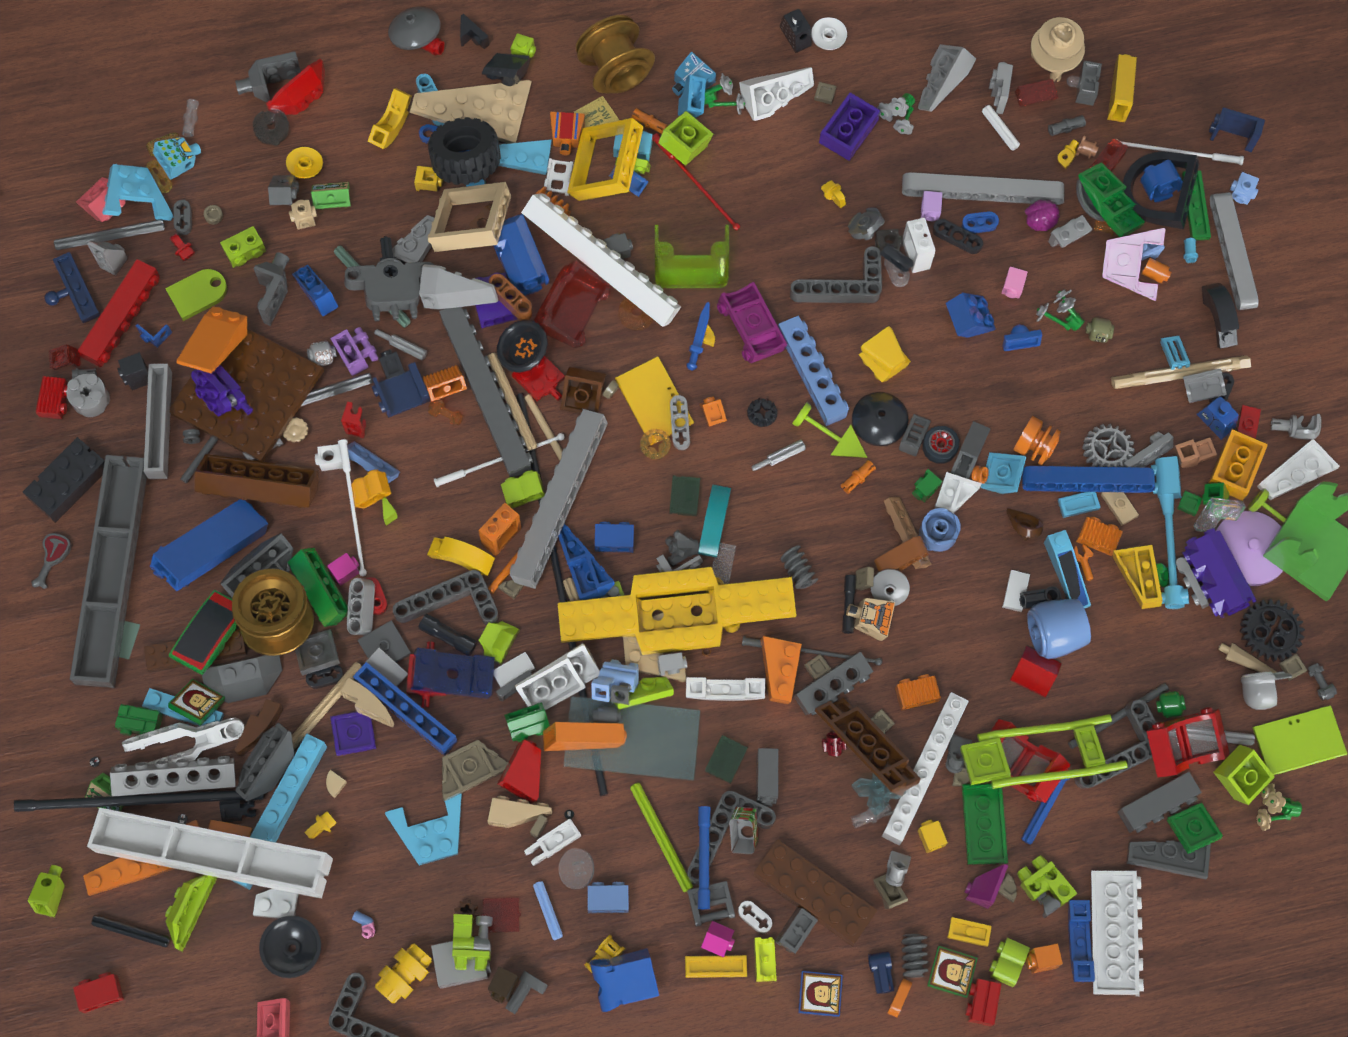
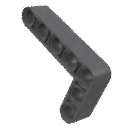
M873 246L865 250L863 257V280L799 279L791 284L790 298L794 302L811 303L877 302L882 290L880 250ZM868 256H873L876 259L871 260L868 258ZM868 273H874L876 276H869ZM795 289H800V290H802L803 292L797 293V292H795L794 290H795ZM819 289L821 292L815 293L813 290ZM836 289L839 293H833L831 290ZM854 289L858 291V293L854 294L850 292V290ZM869 290H875L877 293L872 294Z
M477 570L463 573L405 598L393 606L395 619L400 623H406L471 595L480 618L485 625L488 622L497 623L499 620L496 605L481 573ZM472 578L479 579L477 584L469 583ZM456 585L461 587L458 592L451 591L452 587ZM441 593L443 597L440 600H435L433 598L434 595ZM479 595L487 596L484 601H478L477 597ZM424 601L425 605L418 608L415 606L417 602ZM400 609L407 610L405 615L397 614ZM493 612L495 615L489 619L485 617V614Z
M1135 700L1129 702L1125 707L1126 715L1140 742L1105 759V763L1109 764L1117 762L1118 757H1121L1123 761L1126 760L1127 768L1106 772L1105 776L1101 775V773L1088 776L1089 783L1087 785L1083 783L1082 777H1076L1074 781L1079 788L1094 787L1152 758L1147 732L1143 730L1142 724L1146 722L1150 729L1156 721L1146 702ZM1135 704L1140 708L1139 714H1136L1133 710ZM1136 748L1141 752L1139 759L1134 755Z
M725 792L710 821L709 834L715 833L719 839L716 842L709 841V868L729 827L730 819L736 807L751 806L756 808L757 826L763 829H769L774 825L776 819L775 812L771 808L736 792ZM731 797L735 800V804L728 806L724 800ZM768 814L772 820L769 823H765L761 820V816ZM719 815H723L726 817L727 822L719 824L716 818ZM699 847L687 872L688 879L695 885L699 884V878H693L691 872L695 869L699 870Z
M359 973L349 975L329 1017L330 1027L347 1037H372L375 1033H381L382 1037H399L354 1018V1014L366 990L367 981ZM360 978L362 981L361 986L356 989L352 988V981ZM348 997L352 998V1006L344 1008L343 1001ZM338 1017H343V1026L339 1028L335 1027V1019ZM356 1025H362V1034L354 1035L353 1028Z

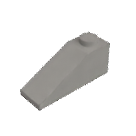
M89 241L87 244L99 267L116 276L127 260L124 252L125 249L118 244L113 245L109 242Z

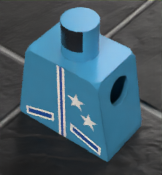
M691 52L675 71L674 81L677 84L672 87V90L677 96H680L685 88L686 77L689 75L705 78L706 89L715 83L716 73Z

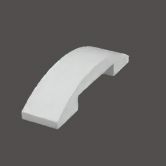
M686 677V698L717 701L765 699V678L707 680L706 678Z

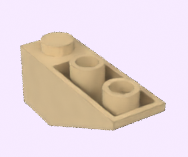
M498 796L497 798H492L488 824L511 828L536 820L540 815L544 817L552 815V808L545 803L532 805L527 800L517 799V802L509 801L508 797Z

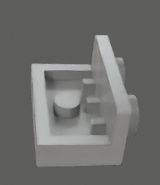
M1081 215L1076 219L1070 220L1066 225L1054 229L1048 242L1052 247L1059 244L1063 248L1091 232L1092 227Z

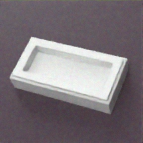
M1014 570L1010 571L1002 608L1022 612L1023 607L1020 606L1019 601L1020 593L1027 591L1030 574Z
M526 652L491 672L500 688H502L526 671H534L535 667Z

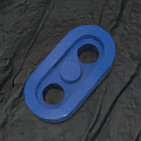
M994 212L967 214L963 218L962 228L971 233L993 231L998 226L999 218Z

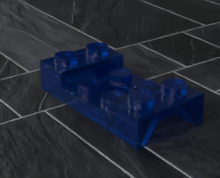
M416 648L414 652L415 667L411 690L486 699L492 696L495 657L457 655L436 652L437 650ZM450 669L455 670L457 678H449L447 671Z

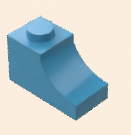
M693 75L686 77L685 88L679 98L678 116L682 115L685 111L694 118L704 113L705 78Z

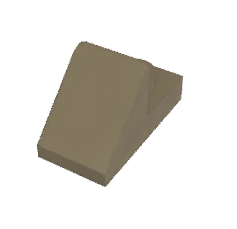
M886 874L873 879L874 885L883 899L885 909L893 908L908 901L900 886H892L886 882Z

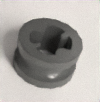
M197 429L183 431V436L185 437L183 442L186 444L199 443L201 441L200 437H198L200 431Z

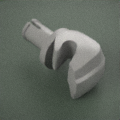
M1320 414L1312 416L1307 427L1301 426L1304 416L1297 419L1296 415H1291L1289 420L1272 418L1271 430L1288 431L1289 437L1312 440L1320 434L1321 416Z

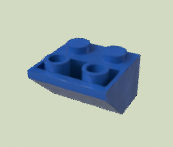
M961 293L946 302L957 336L969 338L996 329L994 319L987 307L988 302L984 296Z

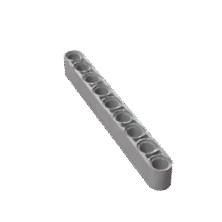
M905 173L902 176V194L905 196L922 197L924 191L942 192V198L1027 204H1033L1041 199L1051 200L1056 205L1064 203V183L1059 181L927 173Z

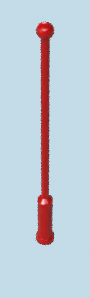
M655 133L652 136V141H654L670 159H673L677 163V165L687 174V176L696 184V186L706 195V197L733 225V229L739 230L740 225L738 223H735L730 218V216L710 196V194L691 175V173L682 165V163L669 151H667L662 145L658 143L660 140V135L658 133Z

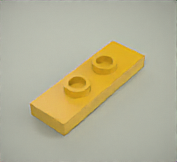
M747 955L724 957L685 956V978L747 977Z

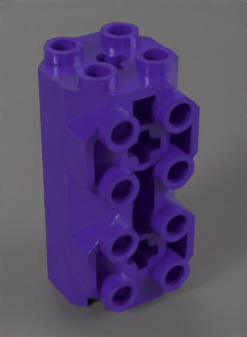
M1215 528L1204 532V536L1198 539L1193 537L1186 541L1187 546L1184 547L1186 551L1182 553L1188 564L1194 565L1195 568L1191 570L1198 582L1202 581L1203 585L1200 588L1206 599L1211 598L1212 603L1209 605L1215 617L1220 616V618H1224V613H1227L1228 616L1249 607V601L1256 602V598L1220 530L1216 531Z

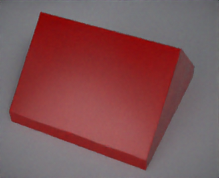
M1026 646L1010 681L1046 698L1062 663L1054 659H1046L1038 655L1036 650Z

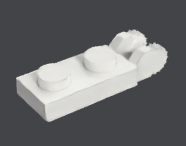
M568 819L539 838L536 843L528 847L524 852L526 855H529L541 847L543 853L531 861L534 866L580 838L581 834L572 820Z

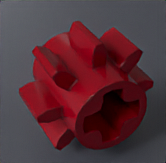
M835 732L828 733L826 739H822L823 751L827 752L829 756H839L842 754V750L847 749L844 741Z

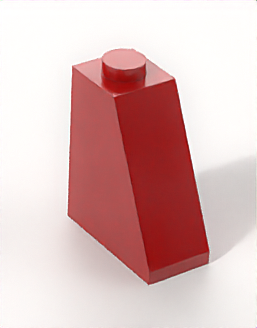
M523 740L518 743L497 784L532 804L539 798L541 749L536 747L537 745L533 741Z

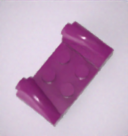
M754 282L732 293L724 292L720 295L717 309L724 316L730 315L744 342L742 356L745 361L754 363L785 350L787 343Z

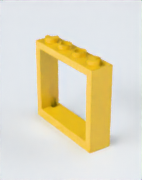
M633 118L583 128L567 193L578 201L629 192L643 126ZM623 134L613 179L586 184L596 140Z

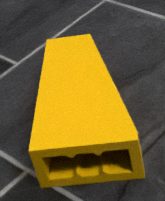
M1127 54L1118 55L1114 68L1107 120L1125 123L1133 105L1137 57Z

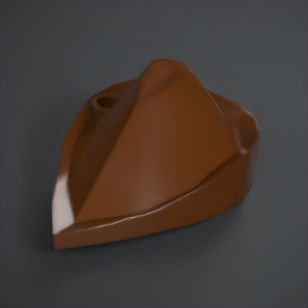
M1007 508L1006 511L1013 528L1024 541L1036 538L1042 534L1043 522L1040 519Z

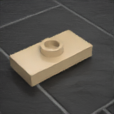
M1124 492L1101 493L1102 498L1121 526L1139 516Z

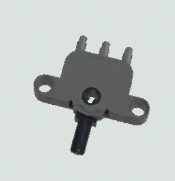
M384 236L380 239L382 258H380L377 266L348 267L345 270L344 285L349 290H364L365 303L372 310L374 321L380 320V312L391 311L393 319L398 320L399 310H410L411 317L416 319L418 313L417 306L420 299L423 265L434 264L431 262H415L404 265L401 261L397 260V257H393L391 238Z

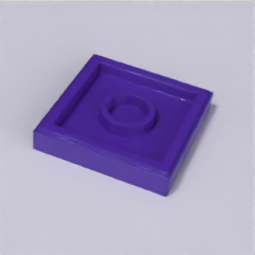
M358 712L330 717L337 756L376 749L371 718Z

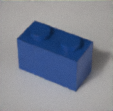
M600 522L595 524V552L633 553L634 525H630L628 522H620L619 524Z

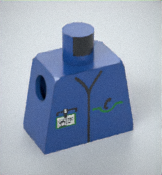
M1220 396L1196 414L1221 440L1232 429L1236 428L1239 417L1231 404Z

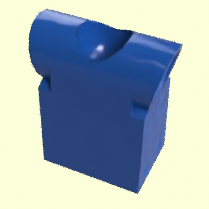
M648 948L611 959H594L590 961L593 978L600 986L598 999L602 1012L611 1011L620 1004L624 1005L659 996Z

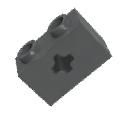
M273 175L268 186L269 205H292L294 199L297 198V193H299V182L295 180V175Z

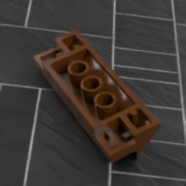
M843 698L835 703L829 701L815 708V712L892 793L903 797L904 791L919 784L921 778L908 766L909 759L858 706L853 708Z

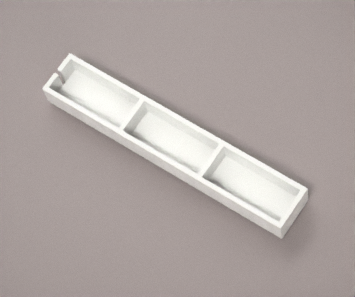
M99 808L87 845L88 848L96 853L321 899L327 882L324 876L329 875L333 858L325 852Z

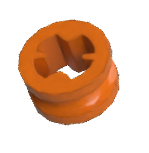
M976 465L972 471V481L984 484L988 479V468Z

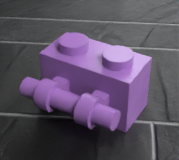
M361 327L354 330L356 336L353 338L347 329L330 338L352 376L368 368L364 358L370 357L372 362L378 360L377 350L374 346H371L367 333L363 332ZM359 343H362L364 347L361 351L356 346Z

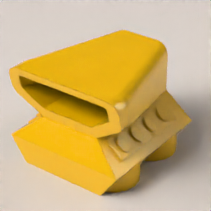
M890 326L861 346L862 352L858 354L862 358L863 363L874 372L875 378L881 382L888 381L911 362L901 350Z

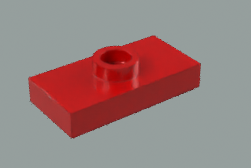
M1242 405L1237 432L1256 439L1261 409Z

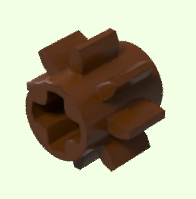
M468 900L467 903L460 901V907L454 908L457 914H463L470 910V913L467 915H473L474 919L479 916V913L474 912L478 910V905L472 906L471 900Z

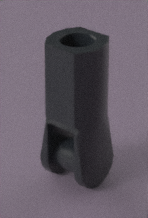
M889 243L880 253L901 272L905 273L913 266L911 258L902 254Z

